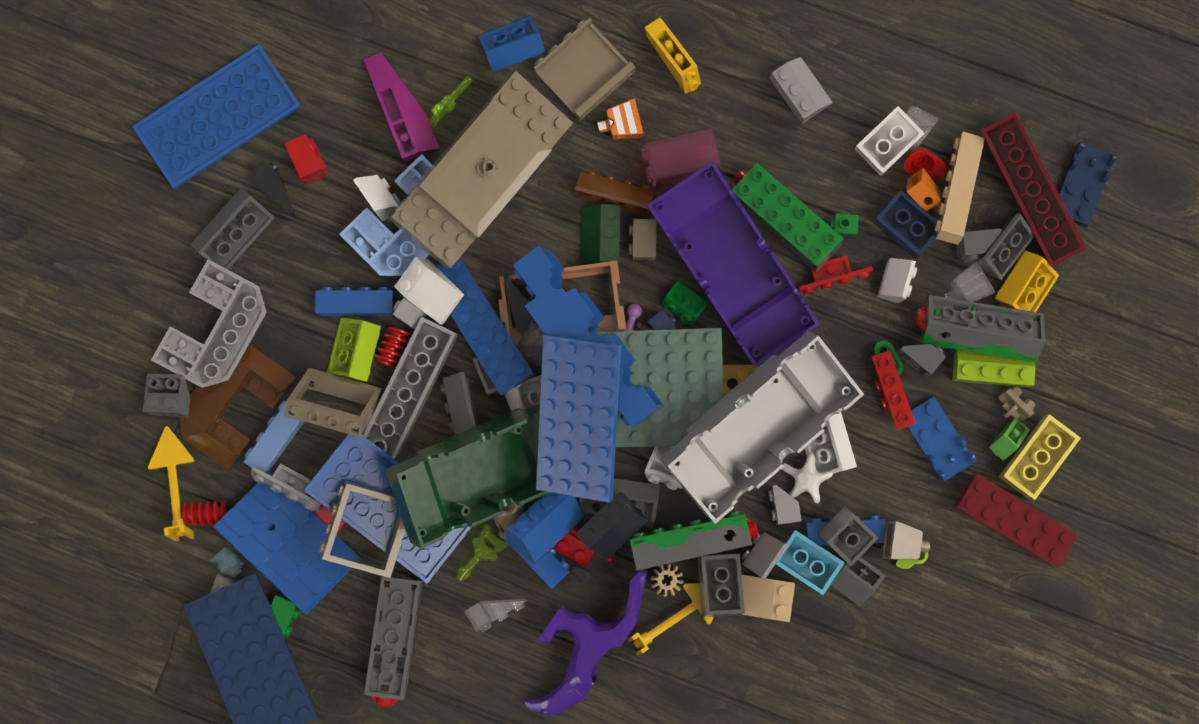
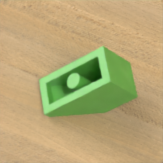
M1014 418L994 439L989 448L1004 461L1019 448L1030 429L1018 418Z

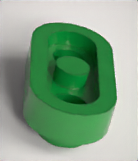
M885 340L878 342L873 349L874 355L881 354V347L885 348L886 352L890 351L899 375L903 370V364L894 347Z

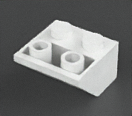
M890 258L886 263L877 297L900 303L904 299L906 300L912 290V286L909 285L912 278L914 279L917 272V267H914L916 261Z

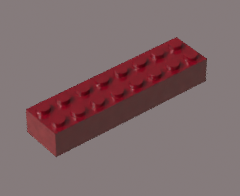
M1015 112L981 130L1050 266L1052 267L1087 250L1086 244L1018 113Z

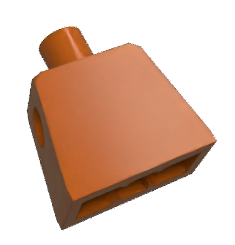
M921 168L907 179V192L925 211L932 209L938 214L942 203L941 190L925 169Z

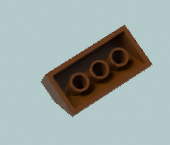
M592 171L580 173L575 187V197L600 204L620 205V209L649 216L650 209L647 203L653 200L655 194L651 187L641 185V187L634 186L633 182L627 180L622 182L615 181L614 177L604 175V178L596 176L597 173Z

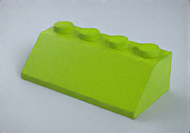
M954 349L952 381L1029 388L1034 386L1035 362Z

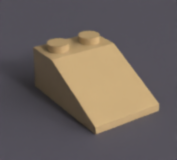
M742 575L745 613L742 615L790 622L795 583Z

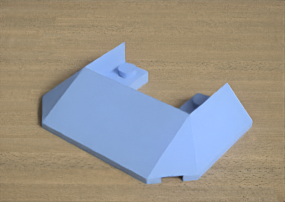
M421 154L395 180V183L408 195L432 164ZM368 208L339 234L380 276H402L415 257L426 258L429 255L402 230L393 234Z

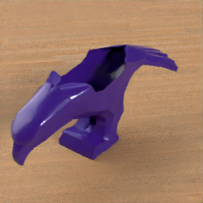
M637 571L630 581L629 600L624 616L619 619L598 623L589 614L573 613L562 605L538 640L549 642L555 637L557 630H567L572 633L574 649L563 681L548 695L539 699L525 701L526 706L531 711L540 712L544 715L558 714L587 698L586 694L597 679L594 670L595 664L608 650L614 647H621L638 622L642 603L641 598L647 575L646 571Z

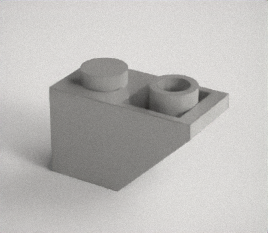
M404 298L402 301H398L393 308L395 311L393 315L414 330L420 318L427 316L422 310Z
M777 485L771 486L768 494L770 502L774 504L771 515L772 520L776 521V525L801 521L799 502Z

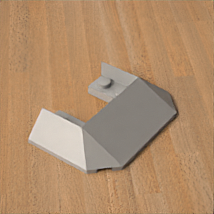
M208 259L189 293L223 311L205 344H202L184 333L169 327L151 359L176 374L184 375L185 379L202 388L228 381L231 378L267 313L259 286Z

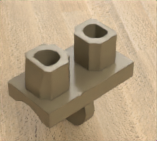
M1018 386L1009 388L998 399L1003 403L1002 407L1007 410L1004 413L1006 418L1012 415L1015 419L1019 418L1024 422L1034 414L1033 409L1036 404L1031 399H1026L1023 402L1019 398L1022 390Z

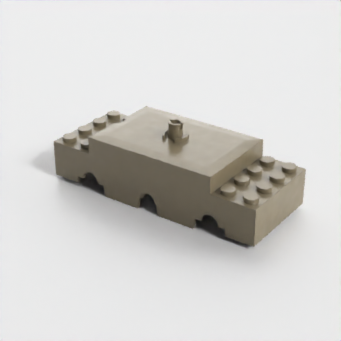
M517 71L513 72L494 92L484 107L474 115L457 135L451 146L440 155L422 176L416 187L402 200L388 219L444 268H451L471 243L481 236L552 151L551 148L573 122Z

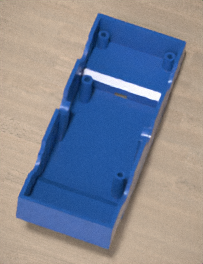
M537 246L513 264L516 268L514 270L516 276L527 283V291L532 297H536L525 307L545 334L621 344L618 409L622 413L620 416L622 421L627 426L631 425L633 427L641 424L664 407V404L651 387L645 389L642 384L635 386L630 382L629 377L632 371L629 367L636 360L618 335L610 336L608 332L601 336L597 334L598 324L604 319V316L585 291L579 294L575 288L565 292L561 287V283L564 280L561 274L564 272V268L550 250Z

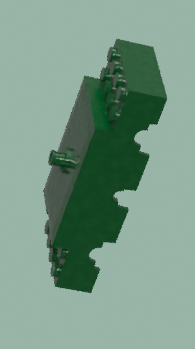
M540 403L525 410L517 408L416 452V457L385 469L411 544L423 549L444 539V536H447L448 532L466 526L474 527L503 514L501 509L505 506L523 505L549 493L536 490Z

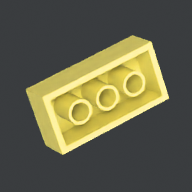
M1050 414L1045 415L1007 464L999 478L1028 500H1035L1081 438Z

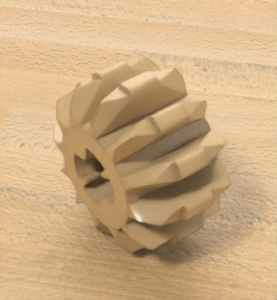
M669 563L666 570H664L663 565H659L661 572L654 569L653 572L658 576L650 577L651 580H657L656 583L651 585L652 588L659 585L660 587L656 593L659 594L664 589L663 596L665 597L667 596V590H670L672 596L675 595L672 588L678 591L681 590L676 583L683 584V580H677V577L683 575L682 572L674 574L678 567L675 566L670 571L671 564ZM666 574H668V577L670 575L672 577L670 585L663 584L661 581Z

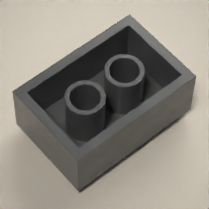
M740 554L699 557L697 562L702 617L744 614Z

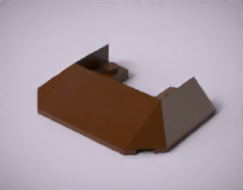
M249 345L228 381L204 388L197 385L190 395L189 417H179L182 438L224 469L230 471L252 440L223 420L222 416L243 387L275 409L297 377L255 347Z

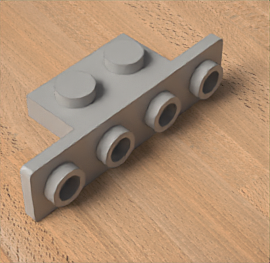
M282 464L278 466L273 476L255 467L251 469V476H253L252 478L260 484L264 482L273 491L286 494L287 498L293 502L299 501L310 511H320L321 503L307 496L308 493L304 491L310 479Z

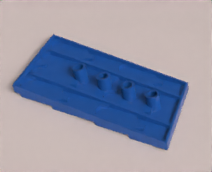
M264 482L263 484L257 483L213 527L303 614L307 615L352 567L321 558L319 550L321 542L326 540V525L310 510L306 509L303 506L304 504L299 501H291L287 498L286 494L273 491ZM336 535L330 554L359 562L361 560L360 557Z

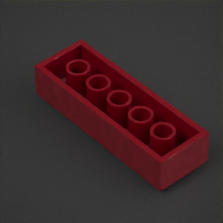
M979 474L971 476L953 507L1052 568H1060L1078 537V534Z

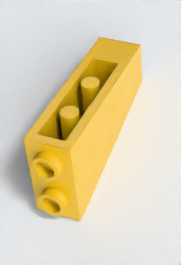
M658 18L644 27L647 38L684 93L686 94L697 89L701 84L698 67L663 20Z

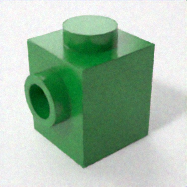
M836 213L833 219H830L829 226L840 236L856 237L859 215Z

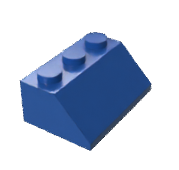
M531 16L478 35L492 71L502 70L508 65L518 64L527 58L537 57L545 52L540 34Z
M553 548L536 564H533L516 551L551 589L569 573L567 569L570 566L562 558L558 560L554 556L556 551Z

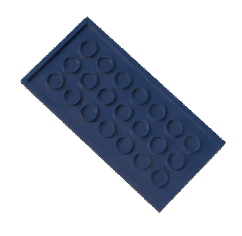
M257 573L184 605V609L233 724H306L319 718Z

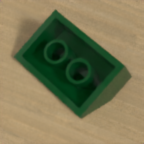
M600 204L582 207L581 264L618 261L619 265L620 205Z

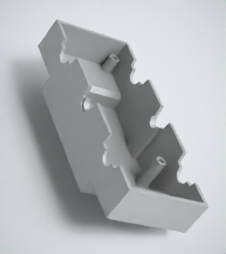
M807 331L779 356L773 354L687 428L685 431L688 435L662 456L660 461L704 514L716 524L734 508L733 505L738 502V498L744 492L751 491L753 488L759 489L784 467L782 461L788 454L800 453L824 432L823 427L831 416L847 410L864 393L818 335Z

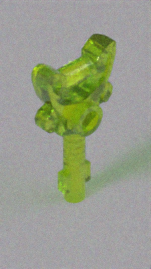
M466 76L450 95H446L443 100L432 108L431 112L434 115L429 121L432 126L436 127L445 114L455 108L457 103L454 101L473 81L471 77Z
M486 524L482 529L480 538L472 540V544L475 546L473 549L476 554L465 567L462 566L459 569V574L456 578L460 582L468 579L471 575L470 571L481 559L495 561L498 557L497 552L504 550L509 545L505 541H500L491 533L489 524ZM485 538L495 546L494 549L486 546Z

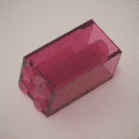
M713 129L645 143L641 154L643 165L647 164L648 167L645 172L647 183H651L652 188L680 182L710 161L714 162L718 170L721 167Z

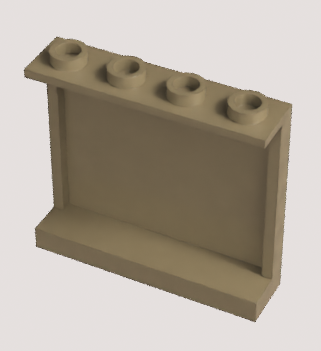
M591 18L587 21H581L573 33L569 32L564 36L563 42L560 45H554L545 58L541 57L534 64V73L579 121L624 83L636 70L631 61L628 63L592 24Z

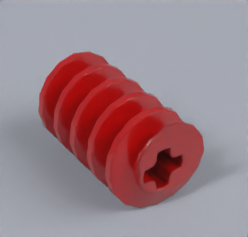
M388 327L387 330L391 334H384L388 341H381L384 348H378L377 350L381 355H375L374 358L378 362L395 369L391 364H398L395 356H402L398 349H405L401 343H408L404 336H411V334L397 327Z
M185 501L182 514L185 525L190 526L192 523L197 526L200 522L202 526H205L208 522L210 526H213L214 523H217L226 514L225 501H222L220 507H218L217 501H214L213 507L210 506L209 501L206 502L205 507H203L201 501L198 502L197 507H195L194 501H191L190 506L187 507Z

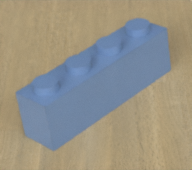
M284 400L281 403L277 416H273L267 423L269 427L265 433L261 432L259 434L255 447L250 448L245 454L246 459L244 463L251 468L255 467L268 474L305 422L285 416L287 401Z

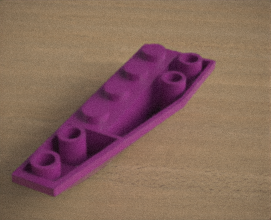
M379 53L364 59L404 163L417 159L421 154L424 156L440 150L425 112L383 54Z

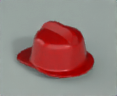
M922 147L914 150L910 149L904 165L906 172L910 175L924 168L934 182L941 180L946 174L947 169L942 159Z

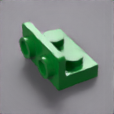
M677 281L666 295L661 306L667 312L678 317L683 323L692 327L708 305V302Z

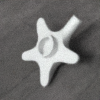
M808 453L806 462L801 469L793 468L784 463V467L781 470L795 478V485L789 492V495L795 498L799 494L808 491L813 501L819 503V485L824 480L831 478L833 473L831 471L817 472L813 453Z

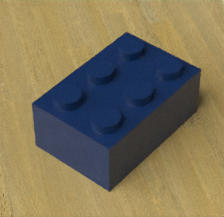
M902 190L898 192L873 221L877 227L915 259L926 250L937 236V231H935L937 220Z

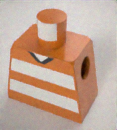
M635 99L606 110L608 120L597 122L599 132L611 131L612 139L614 140L643 137V129Z

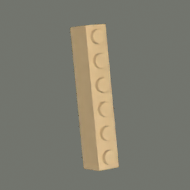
M962 132L961 136L955 139L953 149H956L955 154H952L949 165H952V169L948 171L946 176L948 187L945 186L942 198H945L944 203H941L938 212L941 218L937 220L935 231H937L936 239L959 245L964 237L984 137Z

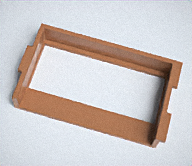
M618 261L564 268V272L561 274L564 279L611 273L616 314L604 316V319L598 324L597 332H617L626 329L624 307L620 306L617 284H620ZM509 275L518 286L527 284L516 275ZM503 276L499 277L502 299L498 300L501 323H505L506 331L517 347L543 343V335L545 333L540 327L517 332L516 328H512L510 303Z

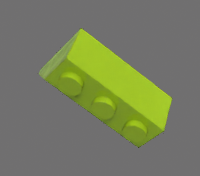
M340 318L327 373L367 382L381 326L363 320Z

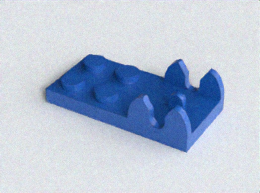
M935 397L930 398L911 410L915 424L907 428L941 482L946 481L976 462L975 455L968 451L966 441L958 435Z

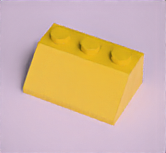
M1024 251L1002 288L998 291L995 299L1002 307L1036 312L1059 275L1042 256Z

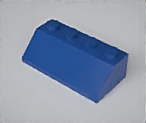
M549 492L541 496L507 528L505 542L533 564H536L585 517V514L574 496Z

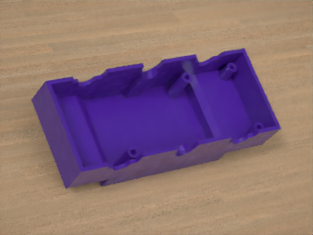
M713 161L708 162L647 203L648 208L754 367H757L773 354L775 355L798 340L807 331L810 332L820 325Z

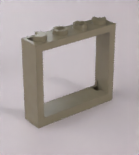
M308 368L287 400L285 416L361 437L380 402L382 388ZM307 389H311L366 406L361 415L357 416L300 399Z
M344 481L337 491V496H339L338 502L333 504L331 515H333L332 521L326 525L325 534L327 536L325 542L322 541L320 544V556L323 560L391 578L406 531L400 513L382 568L330 554L350 491L397 504L392 494Z

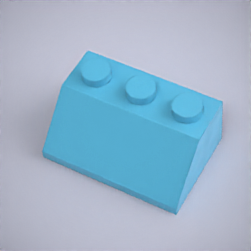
M794 530L784 544L787 545V548L776 562V565L824 595L845 562Z

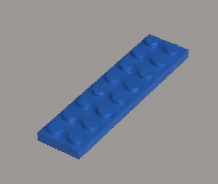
M461 258L451 268H444L440 263L436 265L464 294L451 312V316L500 395H504L533 377L532 370Z

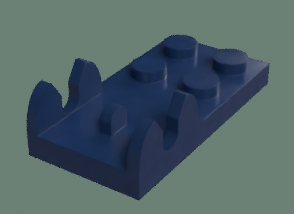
M1079 142L1076 146L1059 194L1073 221L1087 227L1092 219L1104 184L1111 175L1110 168L1115 163L1117 155L1085 145L1083 142Z

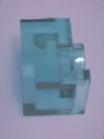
M230 547L223 548L210 560L212 563H218V569L224 575L226 573L231 575L232 578L242 571L240 568L244 565Z

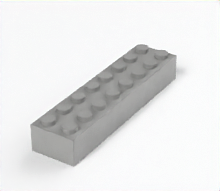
M423 317L420 318L363 434L396 461L458 337L456 333Z

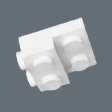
M655 446L645 469L646 478L653 484L665 483L672 490L682 489L683 487L660 461V458L674 446Z

